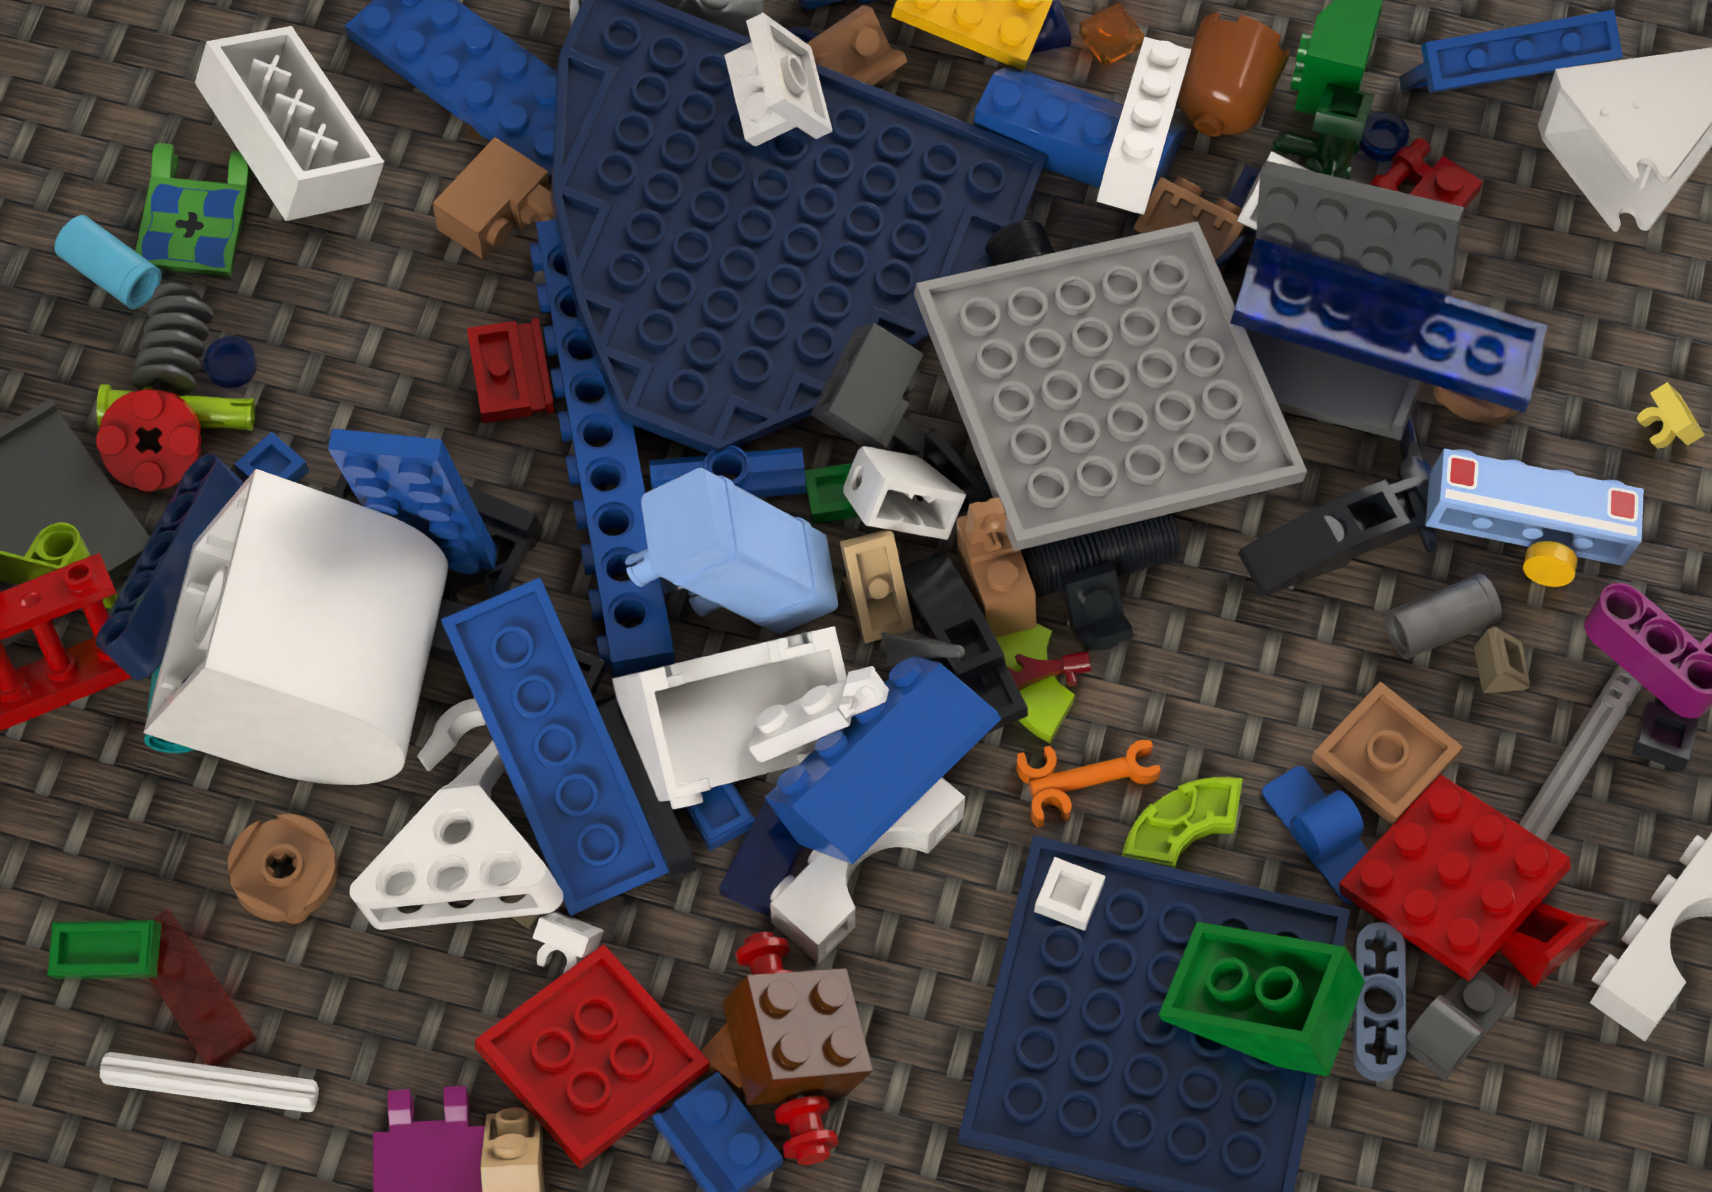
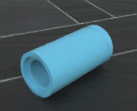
M85 215L71 219L57 236L54 246L56 255L130 309H138L144 306L152 298L155 288L161 283L162 273L159 268Z

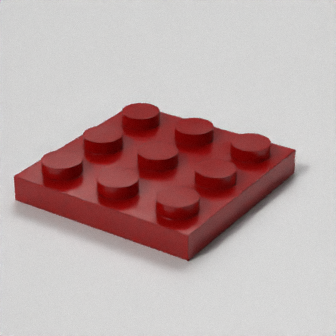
M1440 774L1339 882L1341 895L1379 921L1390 924L1404 938L1467 981H1470L1571 869L1570 857Z
M604 944L475 1039L476 1051L579 1169H582L709 1070L710 1061Z

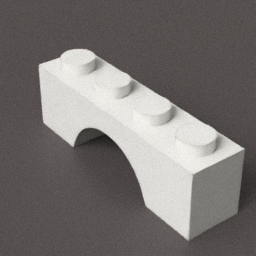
M1144 37L1096 202L1142 215L1145 214L1191 49L1177 46L1169 41H1159Z
M941 778L853 865L813 850L807 861L809 865L796 878L793 875L787 876L773 891L770 897L772 900L770 903L771 923L819 964L855 928L856 908L847 888L855 868L871 854L887 848L905 847L928 854L964 818L965 796L944 778Z
M1712 833L1707 840L1699 835L1694 838L1679 860L1687 866L1678 879H1675L1670 874L1666 876L1650 899V901L1658 906L1649 919L1641 914L1636 917L1621 941L1629 945L1620 959L1609 954L1591 980L1599 985V988L1590 1004L1643 1041L1647 1040L1686 984L1671 955L1670 937L1672 929L1688 919L1705 916L1712 917Z

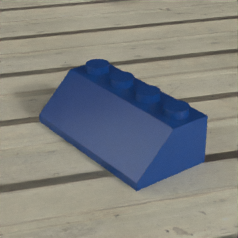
M1007 65L992 74L975 109L974 126L1047 154L1042 167L1044 169L1100 188L1124 105ZM1174 122L1170 123L1150 195L1160 177L1166 178L1186 135L1187 127Z
M912 656L898 663L890 671L889 679L884 682L889 689L885 703L852 716L850 726L819 738L815 744V749L799 765L789 768L779 777L777 786L764 798L799 845L853 865L1002 719L993 707L939 662Z

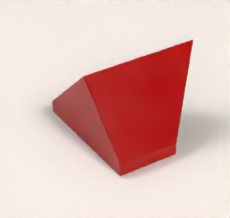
M1540 902L1498 951L1536 987L1610 922L1563 911Z

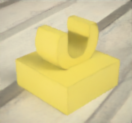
M1668 382L1650 393L1658 407L1646 408L1637 416V420L1644 427L1651 425L1655 421L1663 422L1662 430L1650 438L1651 443L1657 449L1670 445L1676 436L1688 446L1705 435L1682 396Z

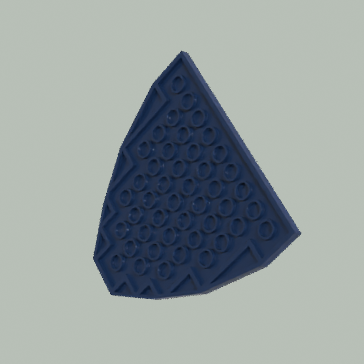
M583 0L558 59L551 203L576 313L620 420L708 454L714 450L718 454L726 450L730 445L740 447L811 416L813 408L816 406L832 371L856 327L876 323L915 349L919 348L927 341L930 335L914 296L916 283L992 267L991 259L985 253V246L991 236L999 229L1011 223L1023 221L1047 154L816 64L832 132L815 139L800 128L795 127L758 146H753L744 137L724 56L750 43L751 38L655 0Z

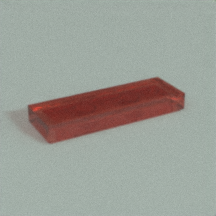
M168 908L151 919L161 923L157 978L148 979L205 1065L218 1066L256 1041V1037Z

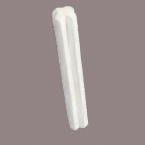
M106 1053L100 1066V1078L106 1085L308 1113L314 1111L319 1095L317 1082L311 1079L123 1053Z

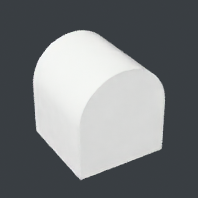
M255 469L193 543L143 733L268 773L307 782L360 785L380 782L395 776L402 770L405 764L448 574V562L444 553L425 534L392 516Z

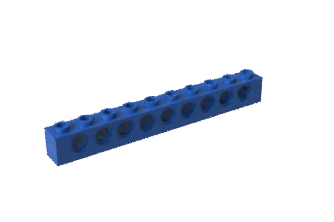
M553 219L536 222L538 242L529 243L533 271H543L545 283L536 284L541 314L551 312L553 325L543 326L548 356L558 355L560 368L551 369L555 399L564 397L566 399L567 411L558 412L562 441H573L575 454L565 456L570 486L580 485L583 499L573 500L577 529H588L590 543L581 545L585 575L596 574L598 589L588 590L593 621L604 620L606 635L596 636L599 658L604 660L607 666L612 667L613 678L675 664L663 588L659 578L643 587L637 586L631 579L623 582L611 579L616 574L627 573L626 568L637 565V563L630 566L625 564L627 556L648 548L641 504L645 489L632 424L620 420L578 317L568 316L576 313L568 275H562L567 269L556 221ZM583 354L592 355L591 358L586 360L575 359ZM588 397L601 398L594 403L583 402ZM596 440H605L609 442L608 444L601 447H594L589 445L590 443ZM603 484L617 485L616 488L610 491H600L597 489ZM611 528L626 530L618 536L604 534ZM628 618H637L642 621L641 624L632 628L619 625Z

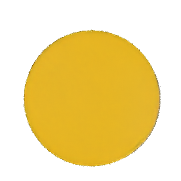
M1541 541L1528 547L1523 571L1529 579L1538 584L1560 587L1573 581L1578 558L1572 549L1562 543Z

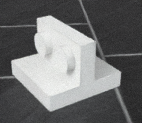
M764 13L747 20L751 42L724 55L745 140L753 146H758L795 127L800 128L815 139L832 132L811 46Z

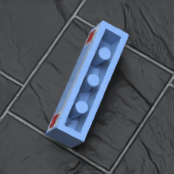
M1444 448L1429 474L1425 526L1527 547L1541 541H1555L1568 546L1575 552L1577 557L1625 566L1642 539L1644 489L1627 486L1617 480L1602 481L1578 476L1568 470H1548L1528 466L1518 460H1499L1479 456L1469 450H1450Z

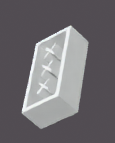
M292 26L206 42L195 85L285 221L371 202L384 161Z

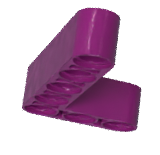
M1620 582L1612 583L1605 587L1585 619L1584 628L1590 640L1676 714L1686 718H1698L1704 715L1712 707V632L1700 643L1633 586Z

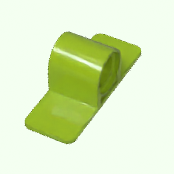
M60 522L51 524L42 529L36 536L25 556L0 551V580L20 585L91 555L75 526ZM117 594L102 599L106 608H112L118 597Z

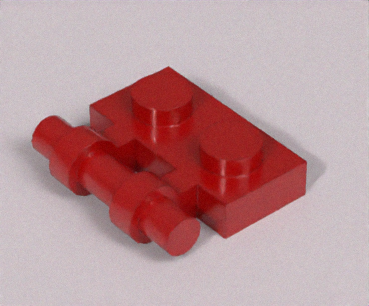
M1416 138L1409 147H1401L1391 159L1392 166L1383 175H1376L1368 185L1400 192L1398 187L1407 178L1416 184V187L1409 193L1410 195L1461 206L1465 210L1480 193L1483 181L1444 155L1433 168L1423 162V159L1431 151V147L1424 139Z

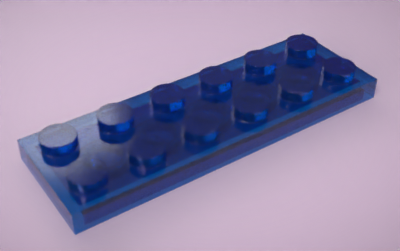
M1258 238L1255 239L1230 324L1524 413L1531 400L1547 325Z

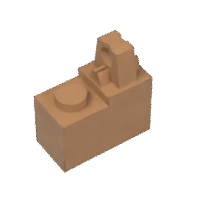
M494 137L432 203L437 230L481 259H484L494 247H500L507 241L513 226L522 231L527 224H531L533 221L540 222L555 219L551 203L552 185L549 182L548 171Z
M1000 497L991 498L987 502L969 504L968 515L956 518L958 561L968 589L982 611L995 638L1036 628V593L1021 550H1013L1005 530L1006 514Z

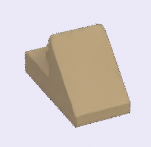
M886 529L841 541L840 547L847 577L843 578V583L863 642L866 644L883 639L882 632L899 635L910 629L914 630L895 537L892 531Z

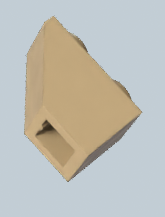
M513 1107L503 1109L496 1114H486L480 1166L483 1192H545L543 1126L530 1111Z

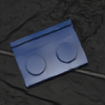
M716 1072L673 1102V1106L662 1114L658 1113L652 1117L654 1126L703 1192H745L783 1165L782 1155L719 1072Z

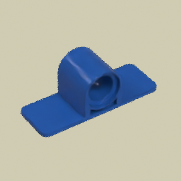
M1294 767L1265 785L1262 789V796L1344 904H1353V902L1340 894L1339 882L1368 852V849L1360 840L1364 828L1362 817L1353 801L1343 791L1337 789L1326 796L1305 767Z

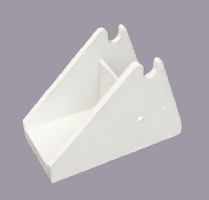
M1712 48L1555 70L1538 122L1542 140L1612 231L1617 232L1621 225L1619 215L1621 213L1633 215L1637 226L1641 230L1647 231L1651 229L1712 148Z

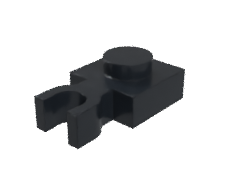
M1655 696V704L1648 702L1642 712L1632 754L1683 772L1690 759L1699 719L1681 717Z

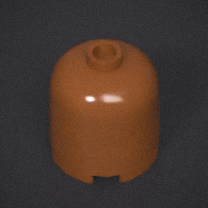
M1212 13L1203 17L1191 46L1190 56L1177 98L1180 110L1194 123V127L1199 132L1212 137L1239 135L1254 128L1260 120L1290 57V51H1282L1278 46L1281 36L1264 23L1244 15H1239L1237 22L1220 20V13Z

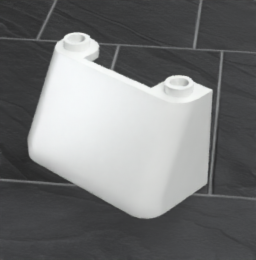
M833 626L613 678L612 683L616 700L658 801L670 800L671 808L678 809L702 803L701 792L710 790L711 787L799 765L815 749L818 739L767 761H758L748 748L757 717L773 705H787L803 698L807 692L817 686L826 685L829 687L845 680L847 676L836 629Z

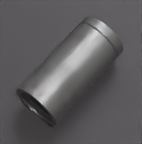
M1477 574L1386 611L1384 621L1387 634L1396 652L1403 659H1409L1499 622L1502 618V608L1497 592L1490 580L1483 574Z

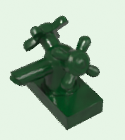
M1327 83L1316 111L1312 131L1319 132V135L1315 139L1287 133L1272 142L1273 150L1309 158L1306 162V168L1313 172L1351 180L1352 168L1349 167L1352 156L1359 152L1360 146L1356 142H1361L1375 94Z

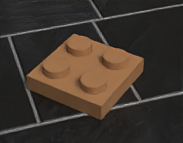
M1380 681L1313 752L1311 761L1389 824L1393 825L1428 786L1457 759L1463 746Z

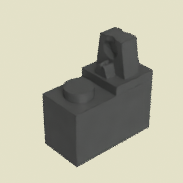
M876 323L856 327L810 415L862 447H875L888 451L895 447L908 455L921 454L925 446L924 437L926 433L907 421L910 415L907 408L910 403L904 400L902 396L909 394L916 385L920 376V371L917 367L924 354Z

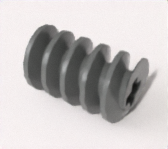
M166 283L156 287L152 297L154 301L148 310L149 319H147L143 329L144 336L139 344L140 353H138L135 359V370L130 379L132 384L140 390L144 386H152L154 389L174 394L188 393L196 387L197 382L192 375L198 374L201 364L197 358L202 357L205 352V346L201 341L206 340L209 336L210 330L206 324L211 323L214 313L212 308L201 302L200 296L194 290L180 284Z

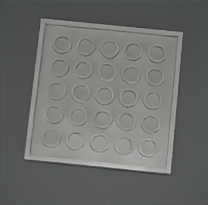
M1198 221L916 283L915 299L993 498L1000 497L1006 514L1005 530L1014 551L1303 482L1307 469Z

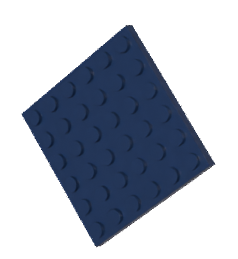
M1033 835L958 1136V1144L1152 1192H1294L1317 1074L1274 1066L1162 1021L1158 1014L1196 922L1343 946L1350 910ZM1054 857L1105 876L1103 888L1085 931L1034 912L1035 903Z

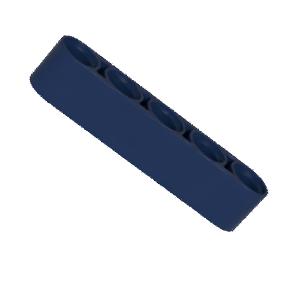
M208 453L200 457L185 472L112 606L108 619L102 625L96 637V646L134 680L146 678L162 663L193 543L244 484L214 453Z

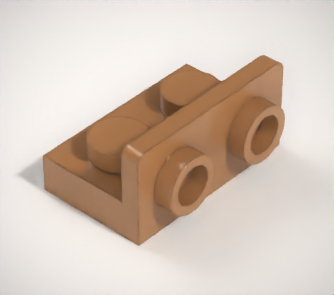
M864 5L806 43L811 46L815 64L872 86H878L891 80L896 74L895 70L908 61L904 52L891 49L873 8Z
M1177 176L1174 183L1160 177L1149 197L1145 214H1140L1133 230L1142 234L1198 221L1211 253L1216 260L1240 235H1248L1252 228L1237 221L1242 208L1222 198L1215 205L1199 197L1203 189ZM1227 263L1219 270L1221 274L1223 273Z

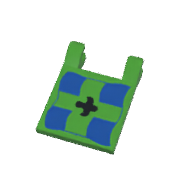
M157 143L153 149L151 178L135 252L160 270L231 277L248 190L254 179V172L240 151H233L229 160L228 183L177 179L175 176L179 167V159L174 154V146L172 144Z

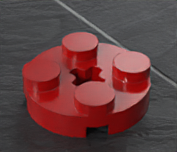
M154 389L133 391L118 398L106 410L96 435V445L105 467L121 483L145 492L169 488L179 483L188 468L200 458L202 442L200 421L192 407L184 399L172 392ZM142 427L147 431L157 427L162 432L158 439L162 449L158 453L152 449L144 452L138 444L141 438L138 432Z

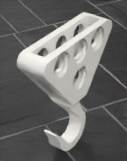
M475 698L454 705L437 721L433 734L417 756L427 771H431L457 745L459 739L467 731L486 725ZM493 740L457 778L434 794L351 884V898L374 928L385 930L548 914L555 911L561 905L563 891L544 862L491 800V789L505 770ZM526 894L523 899L516 903H505L500 898L502 896ZM475 899L467 907L459 909L453 908L449 904L451 901ZM424 904L413 913L406 914L399 911L401 906Z

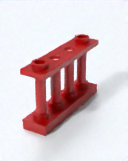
M100 552L0 592V731L132 678L96 646L98 632L108 619V612L102 599L117 594ZM82 608L94 638L64 649L52 619ZM31 628L45 658L14 669L1 640Z

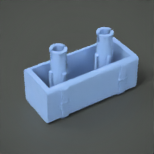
M697 468L643 495L641 504L648 548L627 556L625 564L629 566L637 563V565L626 568L630 579L637 586L643 587L649 584V582L662 577L681 588L687 589L689 595H698L690 598L689 601L699 616L705 617L711 614V612L724 607L777 634H783L833 612L837 608L838 599L827 536L823 532L811 527L808 521L785 513L735 486L730 479L721 475L717 476L704 468Z

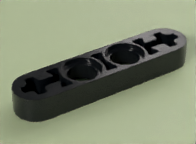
M615 693L595 701L669 871L666 875L670 881L695 872L696 864L688 842L669 802L658 801L616 700Z

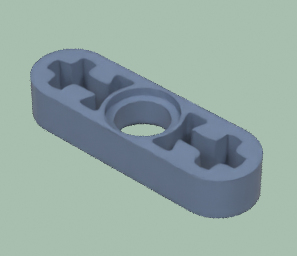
M1376 922L1365 926L1360 931L1353 948V961L1365 980L1353 1012V1062L1357 1071L1365 1078L1372 1081H1386L1393 1078L1399 1072L1406 1056V946L1402 934L1393 926L1383 922ZM1373 940L1383 941L1384 949L1391 950L1387 953L1384 960L1383 974H1373L1376 967V955L1374 951L1368 950V948H1371ZM1372 989L1387 991L1394 1000V1009L1386 1014L1372 1012L1364 1002L1365 993ZM1386 1028L1383 1034V1050L1393 1055L1388 1056L1384 1065L1376 1064V1058L1373 1054L1366 1052L1372 1049L1376 1039V1029Z

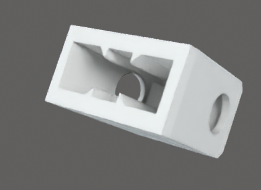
M867 446L858 449L843 488L844 495L866 526L945 540L949 538L966 497L964 491L923 459L914 455ZM915 495L922 496L924 500L919 502Z

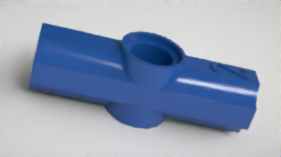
M730 445L726 450L718 454L712 450L706 456L649 460L652 490L697 468H704L717 476L726 473L737 475V478L731 480L734 485L758 498L806 494L802 447L744 452L742 449Z

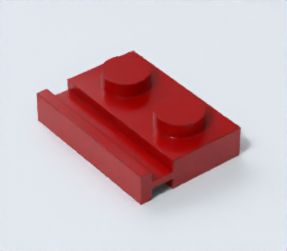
M532 318L531 323L518 325L516 321L467 328L482 424L530 417L532 412L544 410L547 411V414L554 413V403L539 318Z

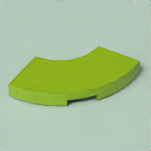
M1036 623V628L996 637L1005 655L1006 666L1016 672L1022 671L1023 667L1018 665L1015 659L1017 654H1022L1032 659L1048 660L1047 650L1051 641L1052 630ZM1055 676L1038 681L1020 690L1028 707V716L1018 721L1034 735L1051 744L1075 699V694L1061 685Z
M1233 777L1198 779L1178 786L1177 790L1163 796L1153 805L1151 803L1141 813L1131 828L1124 844L1122 856L1175 868L1179 856L1194 841L1211 834H1233L1243 779Z

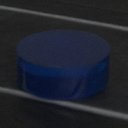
M1388 112L1372 114L1368 118L1361 142H1359L1360 148L1364 154L1373 160L1381 162L1392 161L1391 159L1401 147H1407L1409 128L1405 121L1395 114Z
M227 336L214 341L205 353L204 362L208 375L215 384L221 387H240L249 382L255 375L257 360L254 350L246 340L240 337Z

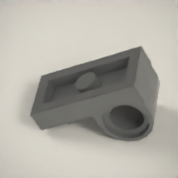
M1481 969L1470 981L1460 977L1444 996L1439 995L1427 1007L1412 1026L1406 1037V1050L1445 1082L1509 1010L1516 997Z

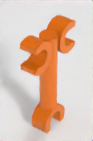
M1151 740L1136 741L1129 747L1126 756L1055 773L1057 757L1051 746L1044 747L1043 759L1046 765L1040 769H1035L1028 765L1024 752L1018 753L1016 771L1019 778L1029 786L1033 799L1030 815L1033 824L1037 828L1044 826L1045 818L1042 808L1047 805L1059 808L1063 821L1070 820L1072 804L1065 792L1130 777L1131 780L1138 784L1145 785L1157 781L1161 772L1159 765L1142 767L1136 762L1140 757L1151 755L1153 748Z

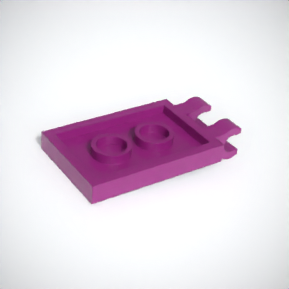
M466 1085L444 1087L445 1120L414 1122L415 1105L414 1097H411V1089L388 1090L390 1131L373 1132V1192H483L480 1166L485 1126H470V1096L467 1094Z

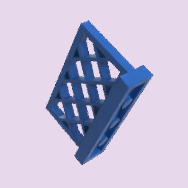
M1615 10L1425 42L1421 45L1424 62L1399 76L1401 91L1428 86L1430 94L1550 73L1560 68L1617 61L1623 58Z

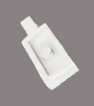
M873 666L848 672L847 678L829 687L826 685L817 686L807 692L801 699L784 706L776 704L764 710L757 717L748 748L758 761L764 762L850 726L852 716L885 703L889 689Z

